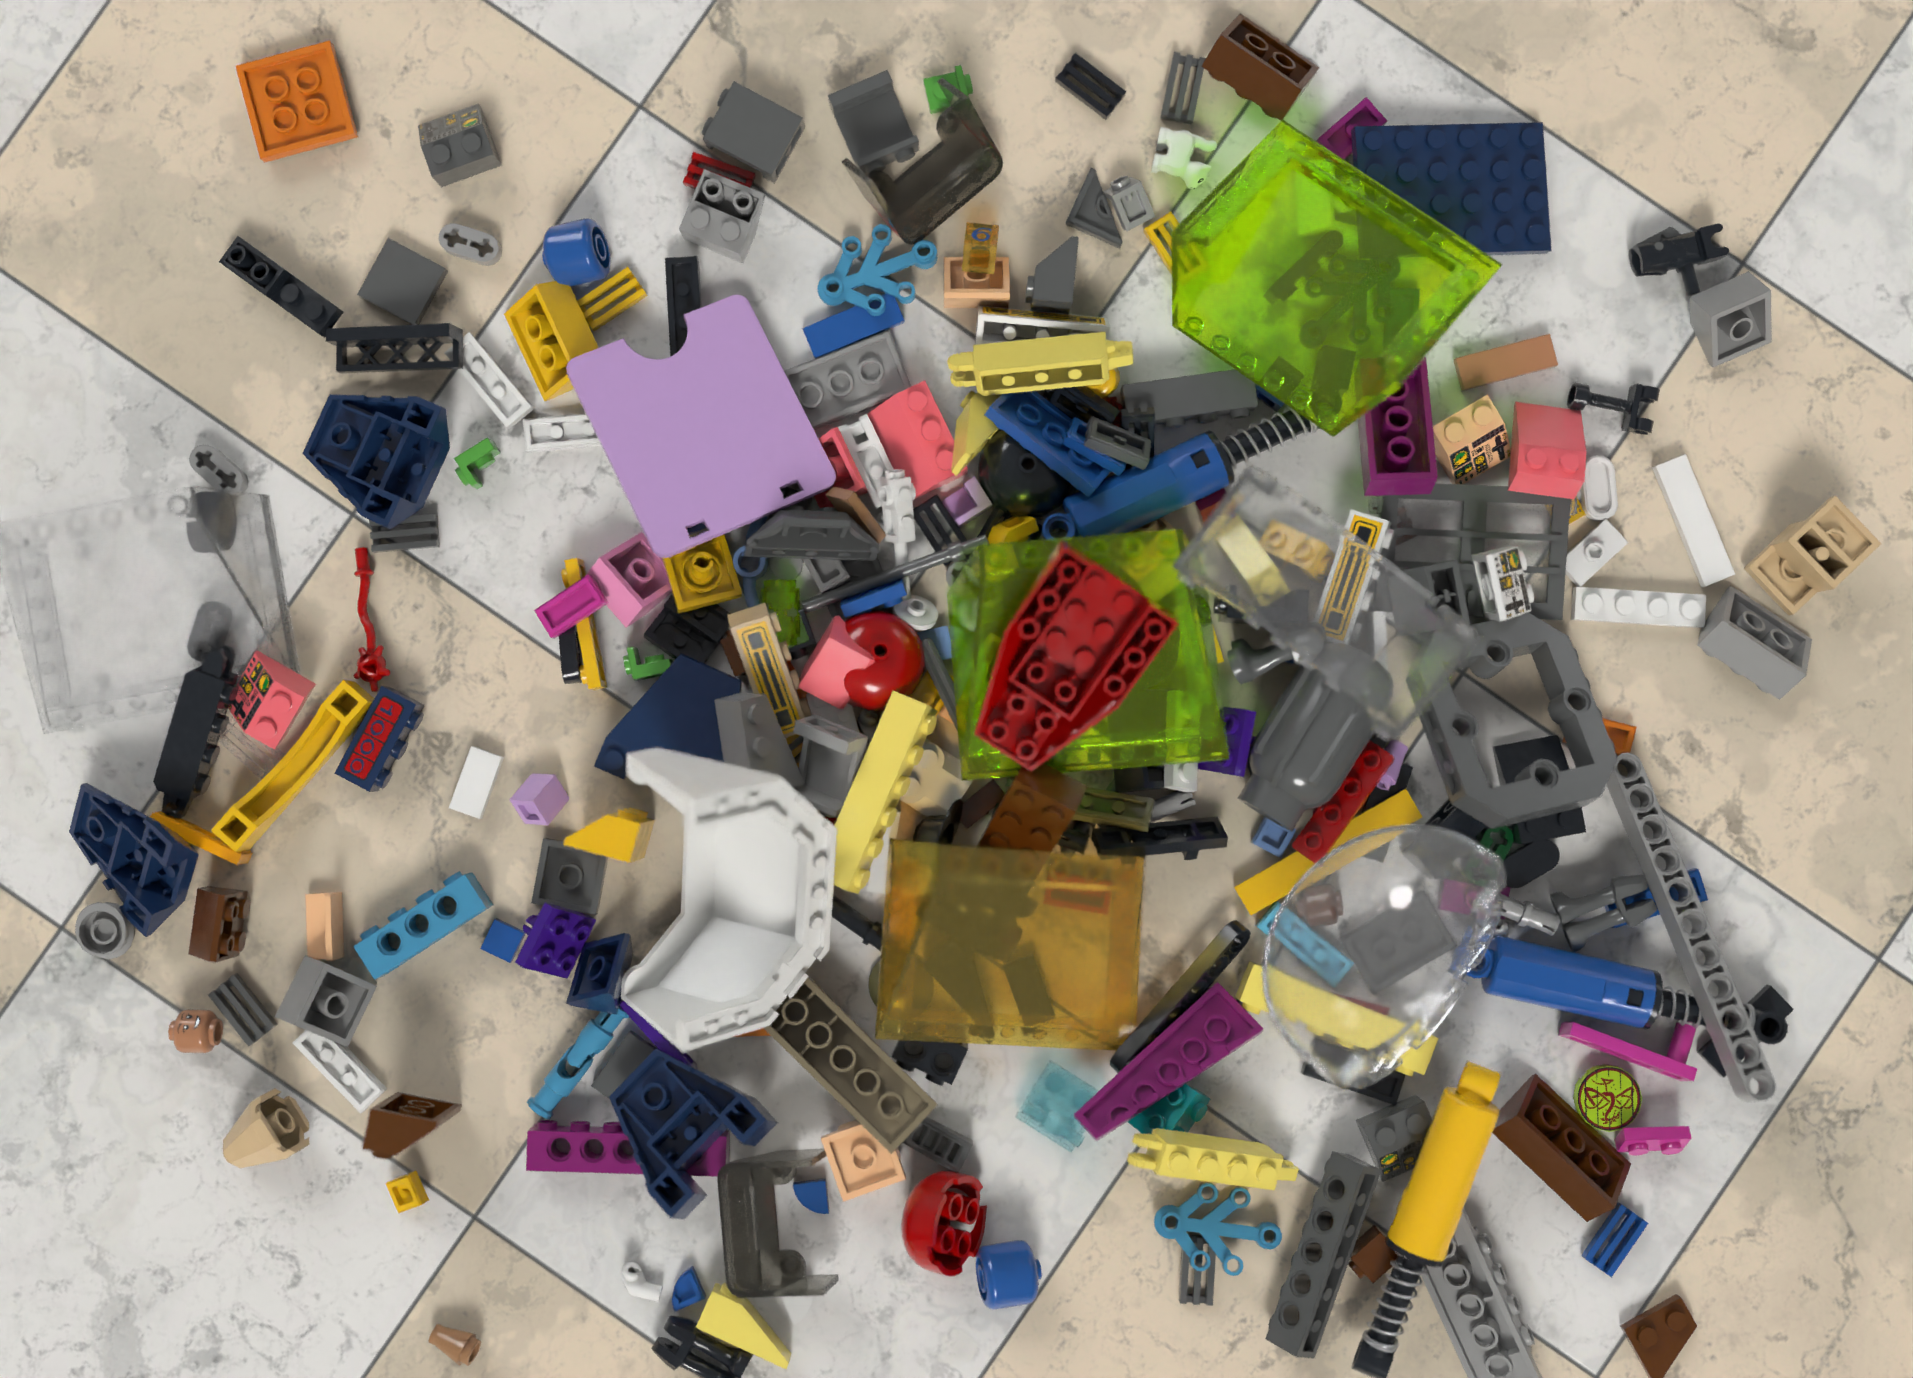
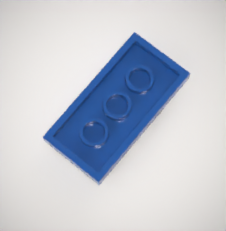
M1036 391L1002 394L985 413V416L998 428L1004 430L1018 441L1023 448L1032 452L1046 463L1050 469L1056 471L1069 481L1074 488L1083 492L1088 497L1111 473L1106 468L1062 444L1072 419Z

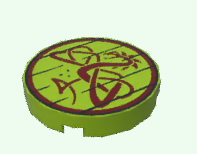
M1607 1064L1593 1066L1588 1069L1587 1073L1578 1079L1574 1088L1573 1100L1578 1114L1586 1123L1597 1130L1612 1132L1621 1130L1631 1124L1640 1111L1642 1101L1640 1087L1633 1076L1618 1066Z

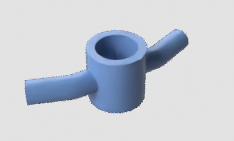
M767 516L751 522L746 534V541L765 524ZM744 545L735 552L733 566L736 572L743 577V594L747 607L750 608L760 604L756 592V580L763 577L767 572L768 559L767 557H760L758 561L759 567L754 572L741 568V561L744 557Z

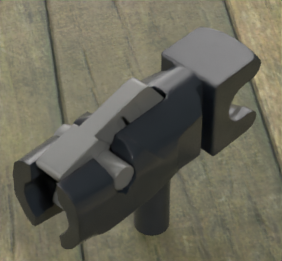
M1718 223L1701 227L1696 231L1680 234L1673 227H1669L1636 244L1629 250L1628 256L1631 269L1636 277L1665 275L1667 271L1676 269L1677 273L1681 272L1687 297L1700 293L1694 265L1718 261L1729 253L1727 247L1717 248L1711 243V237L1715 233L1722 231L1723 226Z

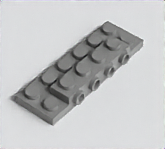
M1463 1207L1462 1216L1450 1242L1443 1265L1441 1267L1426 1266L1427 1272L1420 1275L1468 1378H1542L1531 1354V1345L1535 1344L1533 1333L1528 1324L1522 1326L1517 1316L1521 1313L1516 1296L1514 1294L1508 1295L1503 1284L1507 1283V1279L1500 1264H1493L1489 1255L1493 1253L1490 1239L1486 1233L1480 1235L1477 1227L1472 1226Z

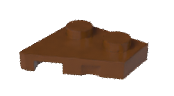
M1675 1294L1625 1322L1620 1327L1649 1378H1663L1697 1328V1325L1682 1298Z

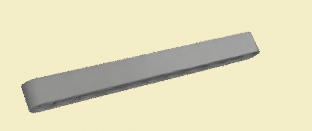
M1622 753L1617 756L1616 763L1606 785L1735 1095L1742 1101L1768 1100L1774 1095L1776 1090L1774 1077L1643 764L1636 755ZM1618 763L1626 767L1627 777L1622 776L1618 772ZM1631 794H1635L1639 798L1640 808L1635 807L1631 803ZM1644 824L1651 827L1653 831L1652 839L1645 836L1643 832ZM1657 855L1665 860V870L1660 869L1656 864ZM1670 886L1678 891V902L1670 897ZM1683 918H1687L1691 922V933L1684 930L1682 925ZM1697 949L1705 955L1704 965H1701L1696 960L1695 954ZM1711 981L1718 987L1717 997H1714L1709 991V983ZM1724 1013L1728 1014L1731 1018L1732 1025L1730 1029H1727L1723 1024L1722 1017ZM1738 1045L1745 1051L1743 1062L1736 1056ZM1752 1077L1757 1081L1759 1086L1756 1095L1751 1091L1749 1086Z

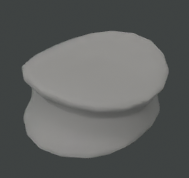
M97 902L88 905L79 913L76 920L75 933L82 950L92 956L104 959L118 958L126 953L132 945L134 925L119 909L121 905L110 902Z

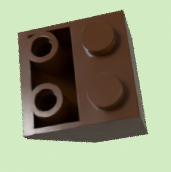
M213 886L197 888L189 955L209 962H219L239 956L246 942V934L242 931L244 919L248 917L250 911V900L247 899L248 891Z

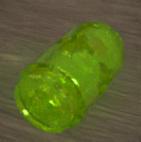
M764 580V588H761V604L766 602L769 609L774 610L777 614L782 631L777 632L779 642L786 641L788 646L797 645V637H801L800 614L798 611L800 609V588H797V580ZM793 604L794 609L797 611L794 622L793 617L787 615V610L792 609Z

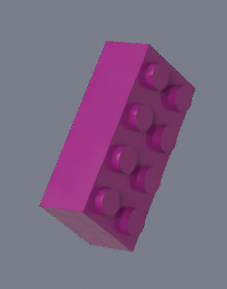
M1426 357L1360 359L1354 376L1364 496L1431 494L1438 475Z

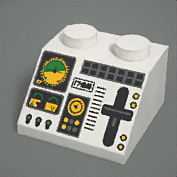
M1507 546L1471 555L1485 619L1504 621L1531 611L1530 603L1534 602L1531 585L1525 582L1523 571L1527 570V562L1523 551L1518 550V546Z

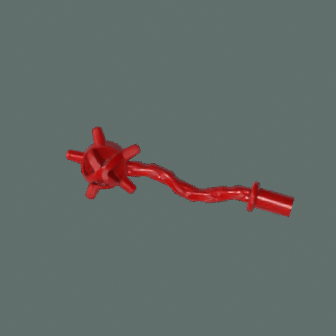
M360 547L354 549L357 571L354 572V575L360 577L357 611L365 629L367 651L364 647L358 649L361 657L357 660L358 669L354 674V678H361L366 682H370L371 691L377 692L378 681L384 676H389L390 670L386 669V660L381 656L384 647L378 645L376 648V635L367 612V599L370 587L369 576L373 575L374 571L370 569L368 548Z

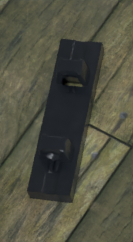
M1217 816L1150 823L1148 832L1120 827L1092 829L1091 840L1100 860L1119 858L1121 866L1125 867L1134 866L1136 856L1182 852L1184 860L1197 859L1199 850L1227 847L1228 836Z

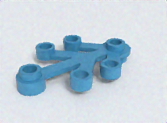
M879 224L872 230L873 242L860 271L847 276L853 260L862 253L860 240L854 236H849L842 242L843 254L834 273L825 275L819 281L818 295L827 305L836 306L846 301L866 309L872 316H879L884 313L886 308L884 298L879 294L866 296L853 289L866 285L896 297L903 304H909L916 297L913 284L907 281L896 283L883 277L913 265L920 269L932 268L938 259L936 246L928 240H921L913 245L912 251L878 264L885 246L889 245L892 241L890 228L887 225ZM879 232H886L888 234L883 240L876 238ZM849 244H856L858 246L853 252L846 250ZM922 248L930 250L926 256H920L918 252ZM832 284H837L839 289L836 292H829L828 287ZM903 289L912 291L908 297L900 295ZM871 302H881V306L878 309L870 308Z
M1210 1183L1201 1184L1197 1188V1192L1179 1207L1166 1205L1156 1212L1154 1227L1158 1234L1167 1239H1175L1189 1257L1191 1267L1197 1271L1208 1269L1211 1263L1210 1256L1206 1252L1198 1250L1186 1231L1200 1233L1222 1262L1224 1272L1231 1276L1239 1275L1242 1272L1243 1261L1230 1252L1219 1236L1253 1240L1264 1249L1276 1248L1282 1239L1281 1230L1276 1224L1271 1222H1262L1256 1227L1221 1222L1237 1208H1244L1250 1203L1249 1192L1240 1187L1234 1188L1226 1200L1202 1219L1188 1218V1216L1203 1203H1212L1217 1199V1188ZM1205 1187H1210L1213 1195L1210 1199L1206 1200L1202 1197V1190ZM1238 1191L1243 1192L1245 1195V1201L1242 1204H1237L1234 1200V1196ZM1168 1216H1174L1177 1220L1176 1226L1172 1229L1167 1228L1165 1225V1220ZM1270 1229L1274 1232V1239L1271 1242H1266L1263 1234L1266 1230ZM1198 1254L1204 1255L1206 1260L1205 1264L1201 1267H1197L1194 1263V1258ZM1230 1259H1236L1238 1268L1231 1272L1227 1268V1263Z

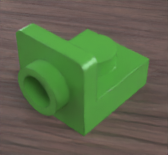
M961 65L955 66V72L923 79L930 114L968 106V95L973 94L970 75L963 74Z
M486 438L454 458L459 466L455 469V472L465 486L470 484L472 487L479 489L483 484L474 472V469L482 470L492 465L496 461L494 457L501 452L494 441Z
M634 646L627 647L628 655L623 656L627 675L632 674L633 680L636 681L659 677L674 662L672 659H665L664 654L644 658L645 664H641L638 648Z

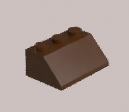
M1241 13L1220 34L1201 66L1208 71L1213 79L1225 82L1235 89L1238 96L1253 101L1261 107L1267 116L1277 118L1280 121L1286 117L1320 68Z
M397 1092L370 1109L362 1150L372 1151V1156L376 1158L391 1159L460 1112L462 1104Z

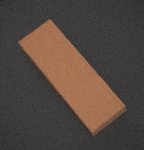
M1550 334L1458 357L1453 360L1461 391L1542 371L1558 365Z

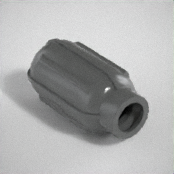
M1331 642L1324 644L1322 651L1318 655L1301 663L1255 737L1249 750L1247 763L1251 777L1238 796V799L1267 819L1292 832L1306 809L1318 808L1325 804L1339 790L1390 707L1394 697V683L1391 675L1381 664L1359 649L1342 643L1335 644Z

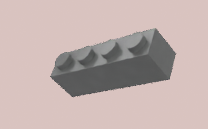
M1252 367L1125 384L1120 389L1122 409H1128V413L1134 412V408H1141V412H1146L1148 407H1154L1155 425L1166 423V428L1186 425L1185 420L1198 419L1200 424L1217 421V416L1230 414L1231 419L1245 418L1250 416V411H1254L1258 406ZM1141 421V432H1146L1147 421ZM1129 422V428H1134V422Z

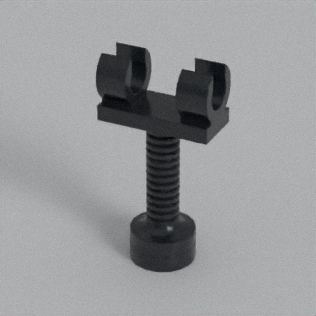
M1574 382L1568 394L1567 407L1583 410L1586 405L1624 412L1622 431L1648 435V433H1652L1654 421L1647 418H1637L1639 402L1654 403V401H1658L1660 389L1635 384L1629 387L1627 400L1591 393L1589 385Z

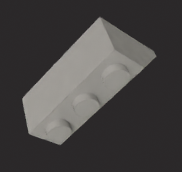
M1730 585L1705 621V627L1701 628L1697 646L1708 656L1715 657L1728 665L1734 673L1743 675L1755 683L1761 691L1770 693L1780 700L1806 676L1812 639Z

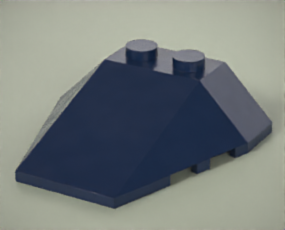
M329 395L302 454L326 479L330 480L339 489L338 492L357 508L356 511L362 517L392 529L424 507L450 450L446 409L417 396L394 398L392 396Z
M88 783L81 784L69 833L90 865L98 864L107 878L102 883L108 891L114 889L124 904L119 907L123 915L145 937H148L185 901L199 854L178 833Z

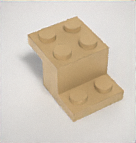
M1835 495L1829 497L1806 520L1789 524L1743 569L1790 616L1794 615L1817 592L1835 589L1882 543Z

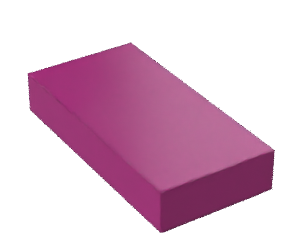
M586 575L534 611L550 638H556L608 604V601L592 575Z

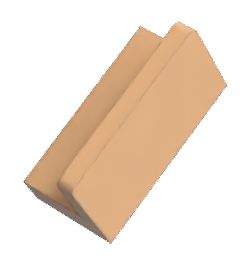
M342 892L305 894L307 956L316 960L326 959V961L343 958Z

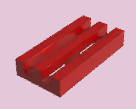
M693 152L691 164L688 165V172L683 180L685 186L696 189L699 181L695 180L694 176L695 174L701 176L704 171L703 168L698 167L699 164L745 179L746 183L723 176L749 188H752L756 175L754 172Z

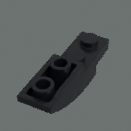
M239 236L236 237L219 261V263L324 338L326 337V328H333L344 313Z

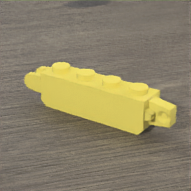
M1106 332L973 345V351L953 354L947 360L949 369L953 370L950 376L951 383L957 387L976 386L977 392L983 396L1104 384L1109 380V370L1132 365L1134 362L1132 342L1106 340Z
M1159 1128L1153 1129L1152 1134L1135 1133L1132 1142L1139 1147L1147 1148L1146 1154L1131 1152L1127 1158V1163L1139 1168L1152 1169L1160 1176L1275 1190L1277 1180L1296 1181L1299 1168L1294 1166L1291 1161L1284 1160L1282 1154L1276 1153L1269 1146L1259 1142Z

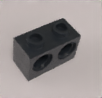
M909 1017L892 1052V1058L897 1059L896 1063L907 1071L913 1072L916 1068L927 1073L925 1078L937 1085L943 1086L945 1082L952 1085L968 1051V1044ZM910 1039H918L922 1042L924 1048L919 1054L913 1055L906 1051L905 1043ZM939 1053H948L952 1056L953 1063L948 1068H940L934 1062L935 1057Z

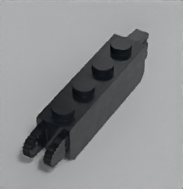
M226 644L210 650L207 653L208 655L205 656L206 659H204L202 666L185 673L153 780L157 790L164 792L162 812L174 818L181 819L184 817L193 799L207 791L211 782V776L208 775L210 766L214 764L220 752V747L217 746L220 735L224 733L229 723V717L226 716L228 707L234 702L238 693V686H235L238 674L232 672L236 654L234 653L235 650L232 649L233 647L226 646Z

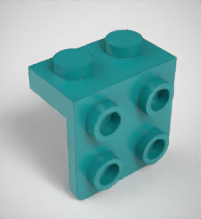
M1185 1083L1127 1122L1142 1134H1152L1155 1128L1189 1132L1194 1123L1204 1117L1208 1109L1207 1104L1211 1099L1201 1091Z

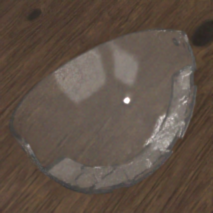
M1408 824L1380 828L1362 834L1333 849L1316 862L1294 885L1276 913L1266 940L1262 962L1263 992L1267 1008L1277 1029L1292 1049L1313 1069L1344 1090H1347L1349 1085L1355 1089L1367 1087L1399 1067L1403 1063L1400 1056L1410 1047L1417 1050L1444 1020L1469 984L1464 981V978L1471 970L1473 962L1480 965L1499 922L1504 903L1498 897L1502 889L1506 887V873L1500 857L1457 832L1431 825Z

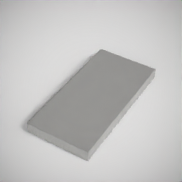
M889 330L784 371L814 430L876 407L893 395L911 387Z

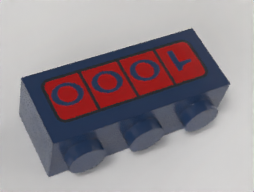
M381 686L334 774L368 792H376L380 788L384 789L392 777L393 772L390 769L395 759L399 760L408 747L406 739L411 730L415 731L419 727L424 717V714L421 713L424 704L392 687Z

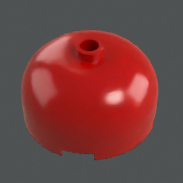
M869 611L854 615L844 621L846 631L852 640L869 652L875 659L874 663L867 668H856L845 675L844 687L850 698L848 704L855 708L857 706L867 710H878L877 712L885 710L893 691L910 697L921 681L925 668L924 648L917 632L897 615L886 611ZM886 652V655L882 657L876 655Z
M940 1171L922 1179L911 1191L902 1213L901 1235L908 1255L921 1268L952 1277L963 1272L962 1265L969 1256H976L983 1239L987 1205L979 1206V1191H981L983 1186L976 1177L953 1171ZM957 1188L965 1192L968 1196L947 1191V1189ZM951 1220L972 1225L976 1221L970 1233L950 1227Z

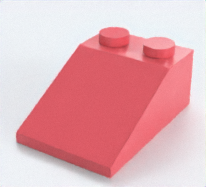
M1515 402L1508 491L1575 499L1585 482L1586 445L1581 410Z

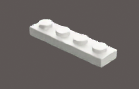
M1590 587L1572 588L1571 620L1691 628L1705 627L1706 595Z

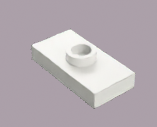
M1607 519L1602 520L1567 552V577L1577 587L1582 586L1628 543L1627 540Z

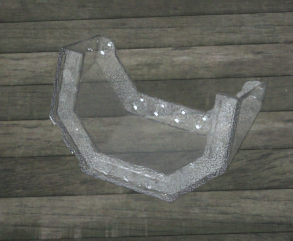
M1249 464L1173 564V567L1179 571L1177 578L1192 589L1196 584L1207 589L1245 613L1242 618L1257 630L1261 626L1272 634L1269 639L1284 651L1288 647L1299 655L1296 660L1311 672L1315 668L1326 676L1323 681L1338 693L1343 690L1370 716V719L1375 723L1371 728L1387 741L1391 737L1398 741L1483 639L1484 635L1473 626L1467 625L1465 623L1466 620L1448 605L1442 604L1441 607L1437 606V603L1441 600L1327 512L1319 507H1314L1310 510L1305 506L1309 500L1288 485L1279 484L1277 478L1268 471Z

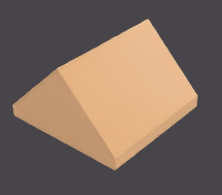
M944 257V308H978V305L1009 308V257Z

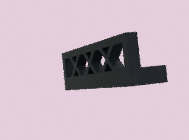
M450 323L326 328V342L336 346V372L341 374L463 369V330ZM453 343V361H441L435 355V352L443 344ZM425 344H432V346L428 348ZM412 345H419L425 351L417 362H410L404 356ZM382 346H388L395 354L386 363L381 364L374 355ZM358 347L364 354L355 365H347V348ZM430 358L434 360L432 362H427Z

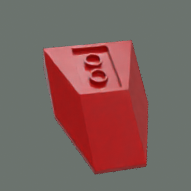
M1061 539L1004 630L974 735L1029 771L1034 770L1121 705L1179 624L1176 617Z

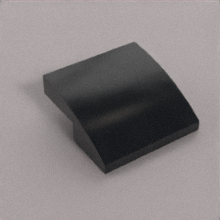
M672 594L664 604V609L644 633V638L675 660L682 653L705 664L720 644V640L725 637V632L730 629L727 615L731 613L718 604L678 614Z

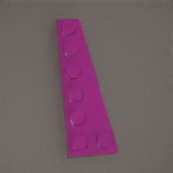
M1217 982L1077 1110L1073 1117L1097 1142L1259 1036L1264 1028Z

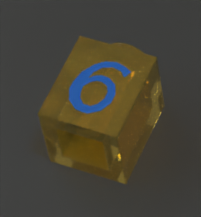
M967 222L962 271L994 274L999 225Z

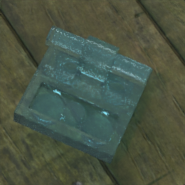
M1049 1060L1015 1117L1072 1153L1075 1146L1078 1148L1085 1138L1083 1135L1085 1129L1073 1117V1114L1099 1090L1057 1063Z

